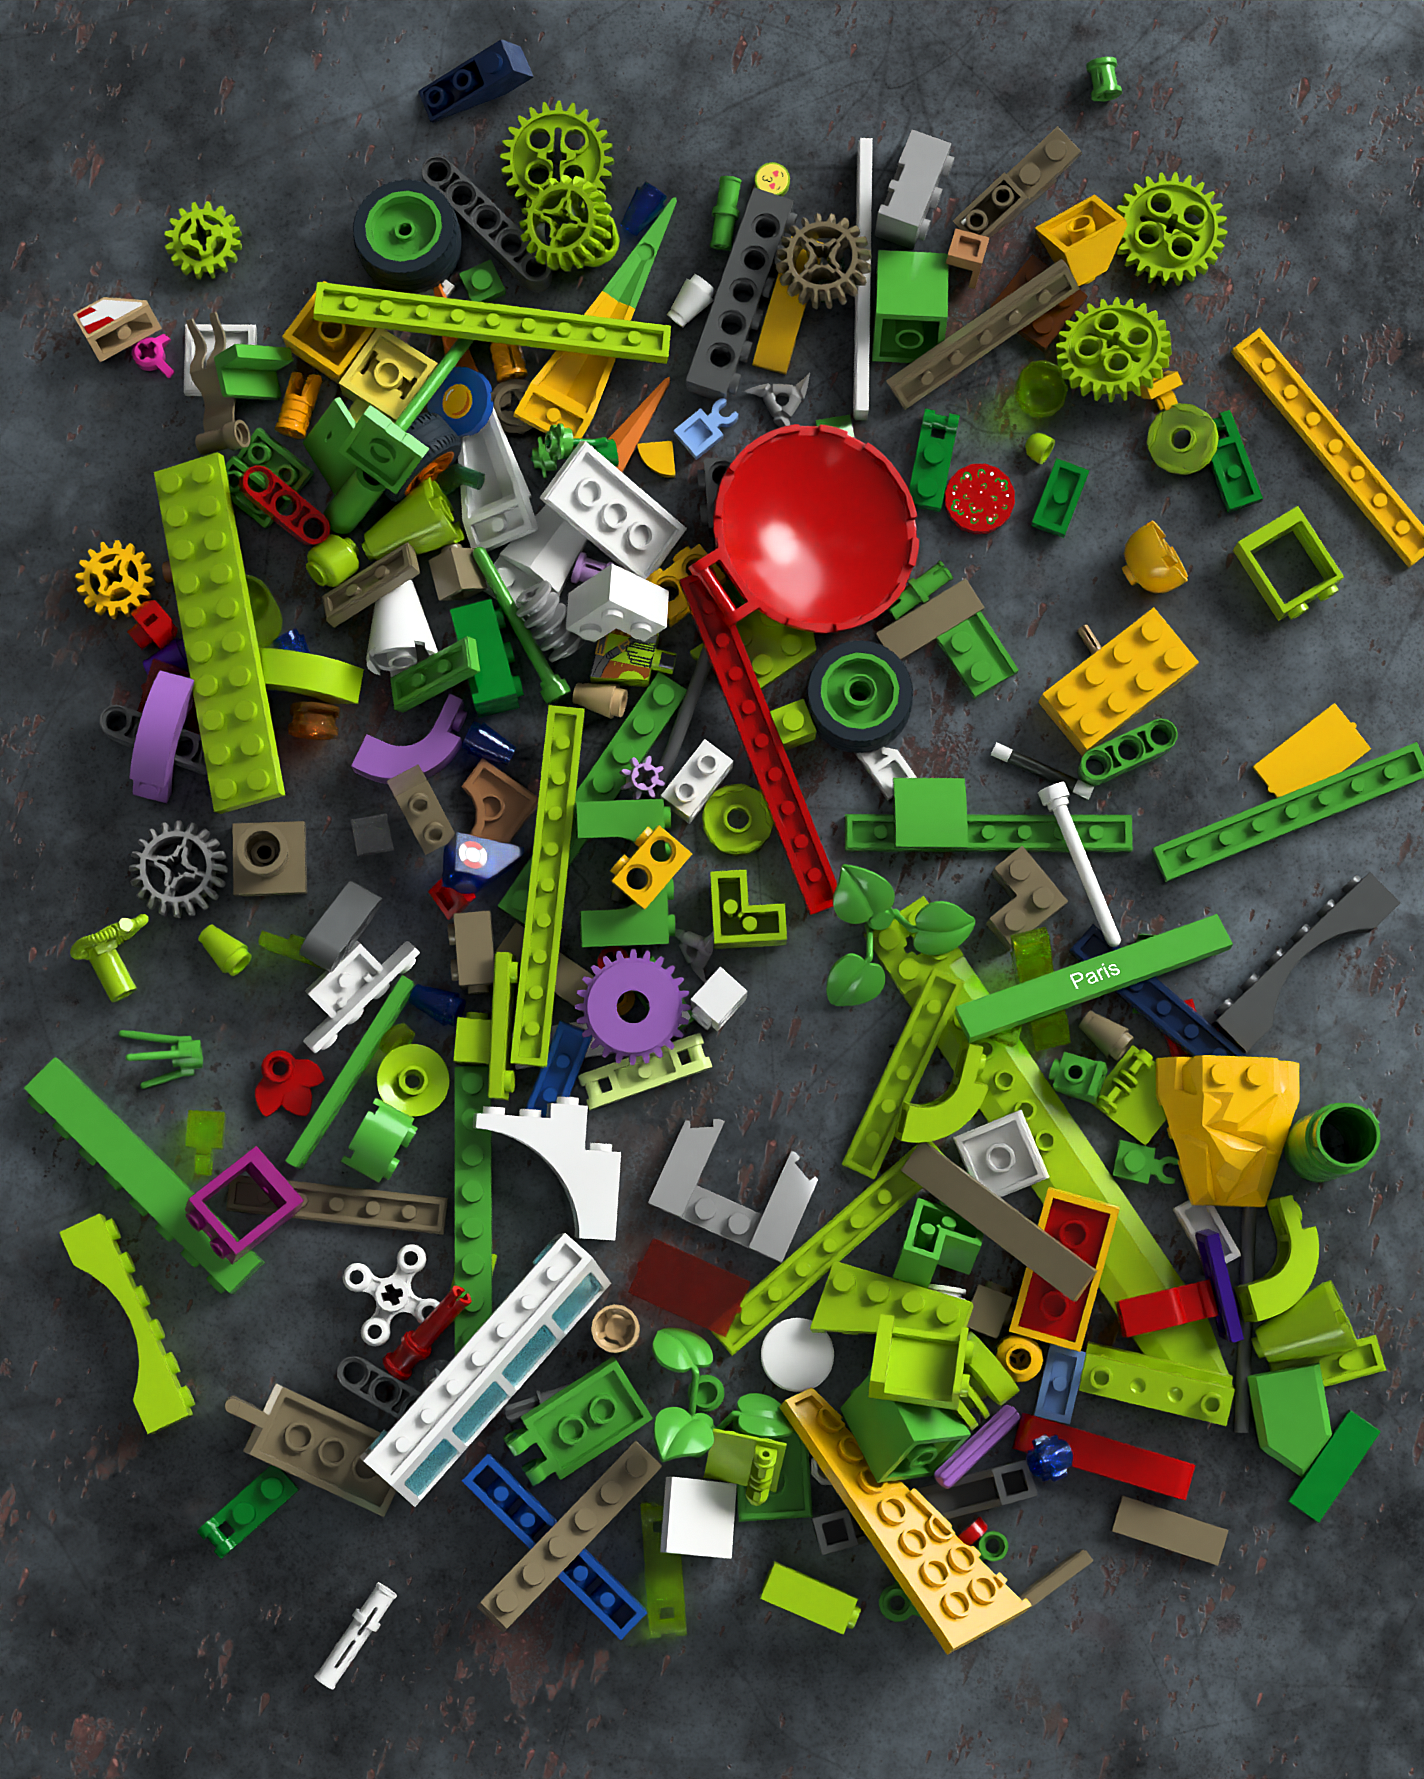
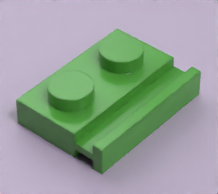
M981 611L936 639L974 699L1019 671Z

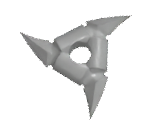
M810 372L796 386L789 384L770 385L767 383L742 392L763 397L768 411L774 417L773 421L779 427L789 426L790 421L788 418L792 417L801 403V399L805 398ZM778 396H785L789 399V402L785 406H780L776 403L775 399Z
M675 929L674 937L681 941L679 947L686 962L691 963L693 971L706 983L703 968L713 952L714 931L709 936L703 937L691 931L685 932L684 930Z

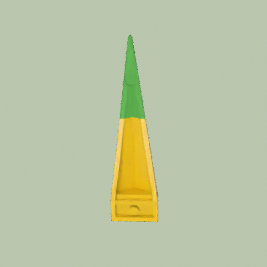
M676 197L670 200L584 315L631 321L676 205ZM556 350L530 383L513 416L545 434L549 431L551 425L557 426L560 423L564 425V428L572 430L573 438L582 439L593 420L616 357Z

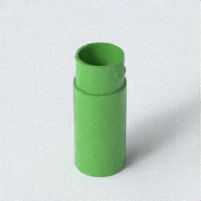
M1333 1103L1300 1118L1290 1127L1284 1145L1286 1161L1293 1172L1299 1177L1316 1183L1328 1182L1355 1172L1365 1166L1376 1153L1380 1144V1128L1378 1125L1380 1122L1369 1108L1365 1109L1357 1104ZM1322 1122L1334 1126L1344 1139L1345 1156L1342 1163L1331 1158L1322 1147L1320 1141Z

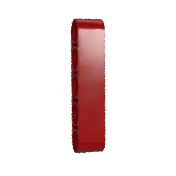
M1026 1413L1021 1415L1012 1446L1013 1449L1184 1501L1187 1499L1196 1466L1179 1459Z

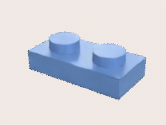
M1049 1344L1033 1416L1070 1425L1086 1352H1078Z

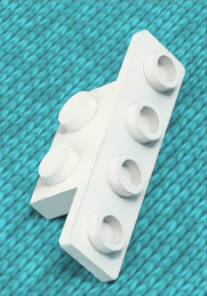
M356 941L333 972L326 970L305 990L329 1016L303 1042L314 1053H317L320 1049L325 1050L330 1047L337 1039V1033L346 1024L350 1025L357 1021L364 1012L363 1008L372 999H378L386 993L390 987V981L398 974H404L412 968L416 962L415 957L420 952L410 942L406 941L381 965L361 943Z

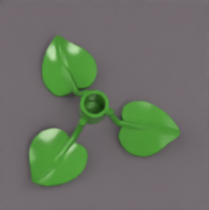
M843 864L833 896V907L837 916L845 922L852 924L866 922L864 925L866 929V956L863 959L857 954L850 953L834 963L826 983V994L829 1002L835 1006L858 1005L873 1000L881 993L885 985L884 970L879 964L870 963L873 959L874 929L884 930L891 925L893 919H896L909 932L915 933L913 944L916 950L928 955H941L954 950L968 938L975 926V918L953 903L935 901L927 904L917 913L915 918L916 925H912L900 914L898 909H892L895 895L891 884L886 879L865 868Z
M663 1328L657 1331L652 1344V1351L658 1363L670 1371L683 1373L690 1370L692 1373L689 1412L679 1407H668L662 1409L656 1416L654 1422V1441L661 1462L679 1457L690 1456L698 1458L704 1456L714 1443L713 1428L724 1430L736 1419H738L737 1425L739 1430L753 1437L775 1439L791 1436L796 1433L779 1408L781 1403L768 1395L760 1393H750L740 1397L737 1402L738 1411H732L717 1427L714 1426L713 1420L709 1415L704 1413L695 1414L699 1383L698 1368H706L712 1364V1350L702 1337L689 1330Z

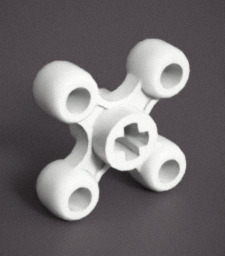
M409 1244L400 1249L397 1255L396 1271L388 1278L376 1277L366 1265L361 1263L351 1264L345 1269L343 1283L346 1288L353 1292H367L376 1301L375 1313L361 1327V1337L366 1344L374 1347L385 1344L390 1337L391 1320L397 1314L403 1312L411 1313L418 1323L421 1324L425 1320L424 1310L428 1306L436 1308L440 1303L432 1298H418L411 1289L412 1278L424 1268L427 1260L424 1250L418 1245ZM411 1252H415L418 1256V1261L414 1265H407L406 1256ZM356 1271H361L364 1276L363 1281L355 1285L352 1282V1275ZM392 1285L395 1289L403 1291V1297H398L400 1303L394 1305L391 1301H385L384 1295L389 1293L387 1288ZM374 1325L380 1326L382 1330L381 1336L377 1339H373L370 1336V1329Z

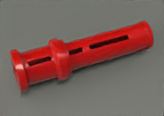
M453 1286L450 1292L415 1331L406 1332L401 1338L402 1343L396 1350L384 1356L382 1359L383 1365L393 1377L402 1381L408 1380L412 1375V1368L420 1360L427 1359L431 1354L433 1342L463 1309L472 1302L468 1293L463 1298H459L465 1291L462 1287Z

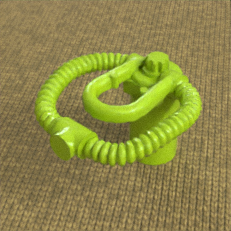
M140 914L133 919L122 918L119 922L109 925L95 934L77 940L70 949V955L75 960L85 959L90 961L112 1003L128 997L137 990L116 949L118 945L133 937L141 927L148 923L149 917L146 914Z

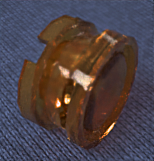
M318 702L290 704V715L293 716V722L289 724L288 733L294 737L311 740L337 739L339 728L336 726V720L340 719L341 709L334 705Z

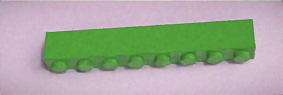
M54 1057L24 1087L31 1095L27 1102L41 1115L47 1111L56 1120L52 1125L53 1128L67 1141L73 1137L82 1146L78 1150L80 1155L92 1166L98 1162L107 1171L103 1176L107 1182L117 1191L124 1188L133 1197L129 1203L143 1217L149 1213L158 1222L154 1228L168 1242L175 1238L184 1247L180 1254L194 1268L201 1264L210 1273L206 1280L219 1293L222 1294L227 1290L229 1293L235 1294L265 1264L253 1250H250L233 1265L227 1258L221 1259L210 1246V1238L203 1230L199 1232L195 1230L186 1218L187 1212L185 1207L187 1201L195 1193L60 1059ZM208 1207V1209L215 1215V1217L228 1230V1232L234 1237V1239L237 1242L241 1240V1238L211 1208Z

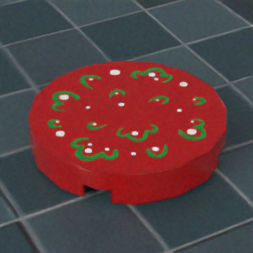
M986 463L970 464L959 469L950 478L944 494L945 510L960 530L971 534H989L1009 520L1015 505V491L1009 477L999 468Z

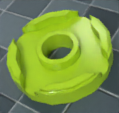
M1182 403L1172 405L1173 408L1167 411L1162 410L1152 421L1147 436L1148 450L1155 463L1172 474L1188 475L1198 472L1210 463L1217 451L1219 436L1216 423L1207 412L1195 405ZM1181 430H1188L1191 434L1189 445L1183 449H1178L1174 444L1176 433Z
M742 783L726 785L715 791L707 801L702 814L703 830L709 842L719 851L733 856L748 855L760 849L770 837L773 827V821L762 793ZM736 810L743 811L748 817L747 825L741 829L731 827L727 821L731 812Z

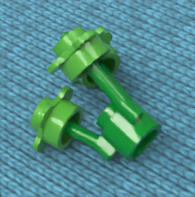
M558 423L557 426H550L545 436V443H543L542 436L538 437L539 447L532 448L533 455L530 459L534 463V468H541L543 478H547V471L557 470V460L568 459L573 452V446L576 447L580 441H586L611 464L618 467L619 459L614 439H607L606 437L596 439L573 438L572 430L564 428L563 424Z

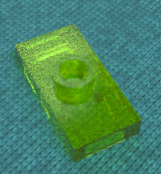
M262 930L258 943L263 949L325 970L299 954L305 938L290 934L289 939Z

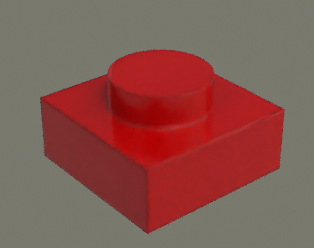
M456 869L447 872L428 891L448 920L454 918V914L461 913L477 898Z

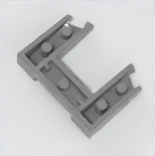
M713 1119V1127L690 1128V1121H685L648 1204L782 1263L818 1179L816 1176L809 1181L795 1164L800 1157L797 1153L791 1151L764 1213H758L697 1185L725 1121Z

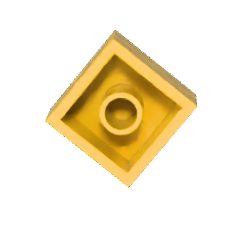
M315 291L282 338L286 347L291 348L292 353L339 384L377 328L313 320Z

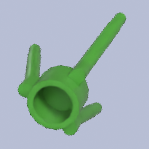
M120 1030L118 1033L120 1037L177 1044L171 1046V1051L127 1054L125 1056L127 1061L172 1059L173 1067H180L178 1070L142 1082L140 1084L141 1089L157 1086L184 1076H195L194 1069L203 1068L201 1040H192V1036L178 1037Z

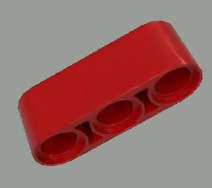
M256 465L246 469L241 474L239 488L243 495L300 543L312 546L322 543L327 539L330 533V524L327 518L271 470L264 466ZM251 473H259L264 477L266 483L262 492H254L248 486V477ZM280 496L288 497L293 503V510L288 516L282 515L276 510V500ZM308 519H313L320 525V534L316 539L307 537L303 531V525Z

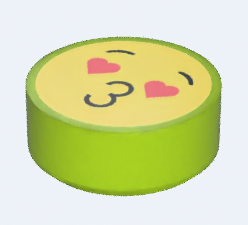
M766 163L757 170L755 188L782 197L789 189L790 176L787 169L781 164Z

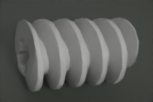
M546 580L534 584L519 595L516 602L521 603L522 606L517 610L516 615L518 617L530 615L524 626L528 629L537 625L538 628L532 637L537 640L545 636L546 640L541 644L540 648L542 651L553 648L554 651L549 655L548 660L554 662L573 654L586 640L566 630L567 607L565 604L559 603V595L556 592H550L551 584Z

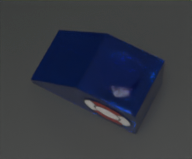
M456 832L444 847L442 886L455 889V891L463 894H476L511 870L523 856L524 847Z

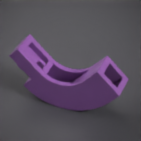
M159 671L145 703L134 743L129 779L133 780V795L163 803L168 802L172 794L173 764L178 740L185 720L193 706L192 690L194 679Z
M449 694L431 732L415 744L394 746L366 734L351 765L354 773L375 782L388 784L387 780L416 765L420 766L426 779L440 772L453 760L462 746L461 738L452 733L453 730L460 731L467 716V712L463 711L465 708L463 699Z

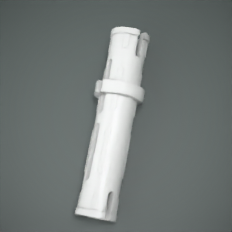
M379 1582L376 1584L375 1589L362 1608L354 1611L352 1614L354 1617L353 1621L335 1645L320 1670L314 1675L319 1682L330 1689L336 1687V1683L355 1658L371 1632H376L380 1627L379 1620L397 1597L395 1592Z

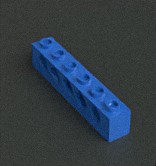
M491 1453L487 1454L462 1480L530 1550L558 1522ZM586 1548L557 1576L620 1640L648 1612Z

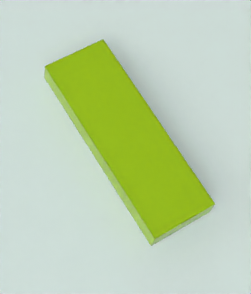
M1376 1335L1357 1339L1359 1347L1352 1351L1268 1363L1270 1371L1319 1362L1324 1387L1382 1372L1386 1368Z

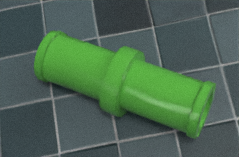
M721 176L719 178L717 204L712 208L714 225L710 247L717 250L728 251L732 249L735 221L739 219L740 214L737 204L742 180L737 177Z
M939 560L936 565L917 579L912 577L907 581L908 585L887 609L889 614L892 613L895 621L920 602L922 604L928 602V596L948 581L953 580L952 574L947 567L944 568L945 565L942 561Z

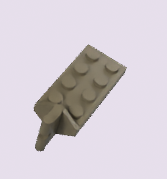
M275 1383L263 1409L234 1395L226 1399L225 1409L228 1413L255 1424L243 1452L382 1517L385 1516L396 1490L360 1458L381 1432Z

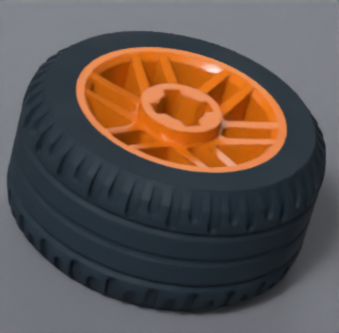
M423 413L417 416L406 431V433H409L427 446L429 450L397 494L388 488L385 489L383 493L393 502L399 503L423 480L429 477L431 482L434 480L438 481L453 465L461 452L459 436L436 413Z

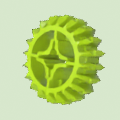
M562 174L560 182L555 178H549L548 188L537 185L540 194L537 197L528 196L529 202L532 203L530 208H521L522 214L527 219L518 222L520 228L525 231L520 236L522 241L531 240L526 247L527 252L531 254L537 250L536 261L541 265H545L547 261V266L552 270H558L561 267L564 271L570 272L573 264L578 269H583L585 258L591 262L595 261L593 252L596 249L605 251L604 245L601 244L602 239L612 238L611 233L605 229L614 224L613 219L607 216L612 211L611 205L605 202L607 199L606 195L601 190L598 191L597 186L591 181L585 183V180L580 176H575L572 180L568 175ZM583 200L588 208V223L582 220L583 209L581 206ZM545 223L551 228L549 235L551 242L549 246L545 239Z

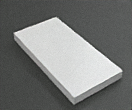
M586 441L579 442L540 496L544 503L620 567L645 580L661 566L687 529Z

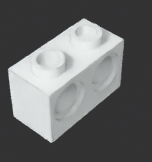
M704 739L661 794V799H664V805L670 806L671 811L690 824L731 772L733 760Z
M719 967L691 998V1008L693 1009L691 1016L706 1030L712 1026L718 1031L746 1001L748 991L724 969Z

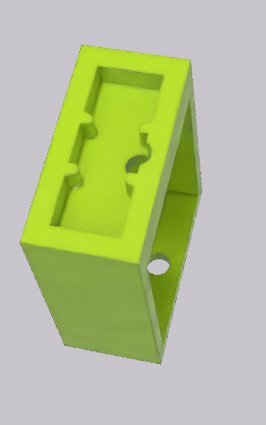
M1299 506L1238 541L1233 549V552L1278 621L1286 616H1289L1291 620L1299 617L1309 609L1307 604L1316 598L1323 602L1339 591L1337 586L1344 578ZM1293 531L1324 581L1284 604L1253 554Z
M776 1561L772 1562L759 1593L760 1599L843 1635L846 1627L853 1630L861 1612V1608L856 1605L858 1599L854 1595Z

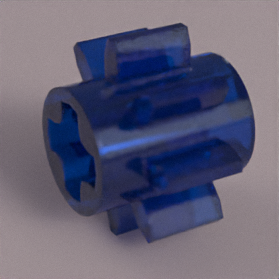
M1045 1434L1032 1440L1034 1448L1028 1450L1027 1465L1031 1473L1038 1478H1042L1043 1482L1049 1479L1056 1482L1067 1477L1066 1468L1072 1466L1073 1453L1069 1444L1063 1439H1058L1057 1435L1048 1437Z

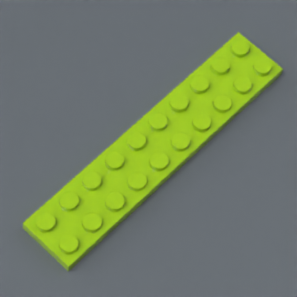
M216 452L154 472L189 674L190 678L194 679L192 691L214 812L223 814L285 796L224 456Z

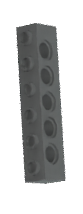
M755 187L753 188L686 378V391L715 401L721 398H725L727 401L729 393L736 394L742 376L737 374L738 367L741 361L747 363L753 342L748 341L751 330L758 331L763 318L764 310L759 309L763 297H770L775 283V278L770 276L774 265L781 261L777 258L776 252L778 249L785 248L781 243L782 236H785V233L791 234L789 228L791 225L795 226L798 214L793 213L794 200ZM768 227L775 234L770 238H762L756 232L760 228ZM751 259H757L764 266L759 270H750L746 267L745 263ZM739 291H746L752 295V299L742 303L737 301L734 295ZM728 323H735L740 326L741 331L735 335H729L722 328ZM717 355H723L730 362L724 367H717L712 364L711 360Z

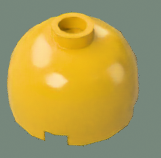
M1153 520L1140 527L1126 542L1124 557L1127 565L1123 566L1122 570L1132 586L1139 583L1148 592L1155 594L1166 593L1186 583L1188 575L1173 546L1170 547L1165 539H1163L1166 535Z

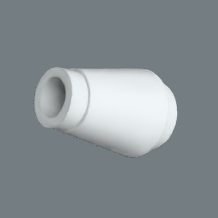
M694 274L690 280L686 278L667 316L683 328L714 301L712 297L717 291L700 276Z

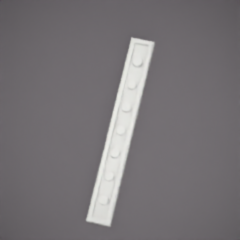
M860 138L857 147L856 226L860 229L858 237L865 236L867 238L868 245L865 249L871 251L872 138ZM871 272L863 274L867 281L865 286L855 284L858 290V295L855 297L853 418L855 420H867L869 411Z

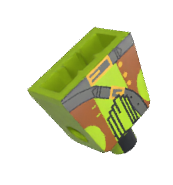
M616 628L598 640L590 680L594 684L647 687L650 683L652 670L673 674L677 653L657 649L659 633L644 642Z

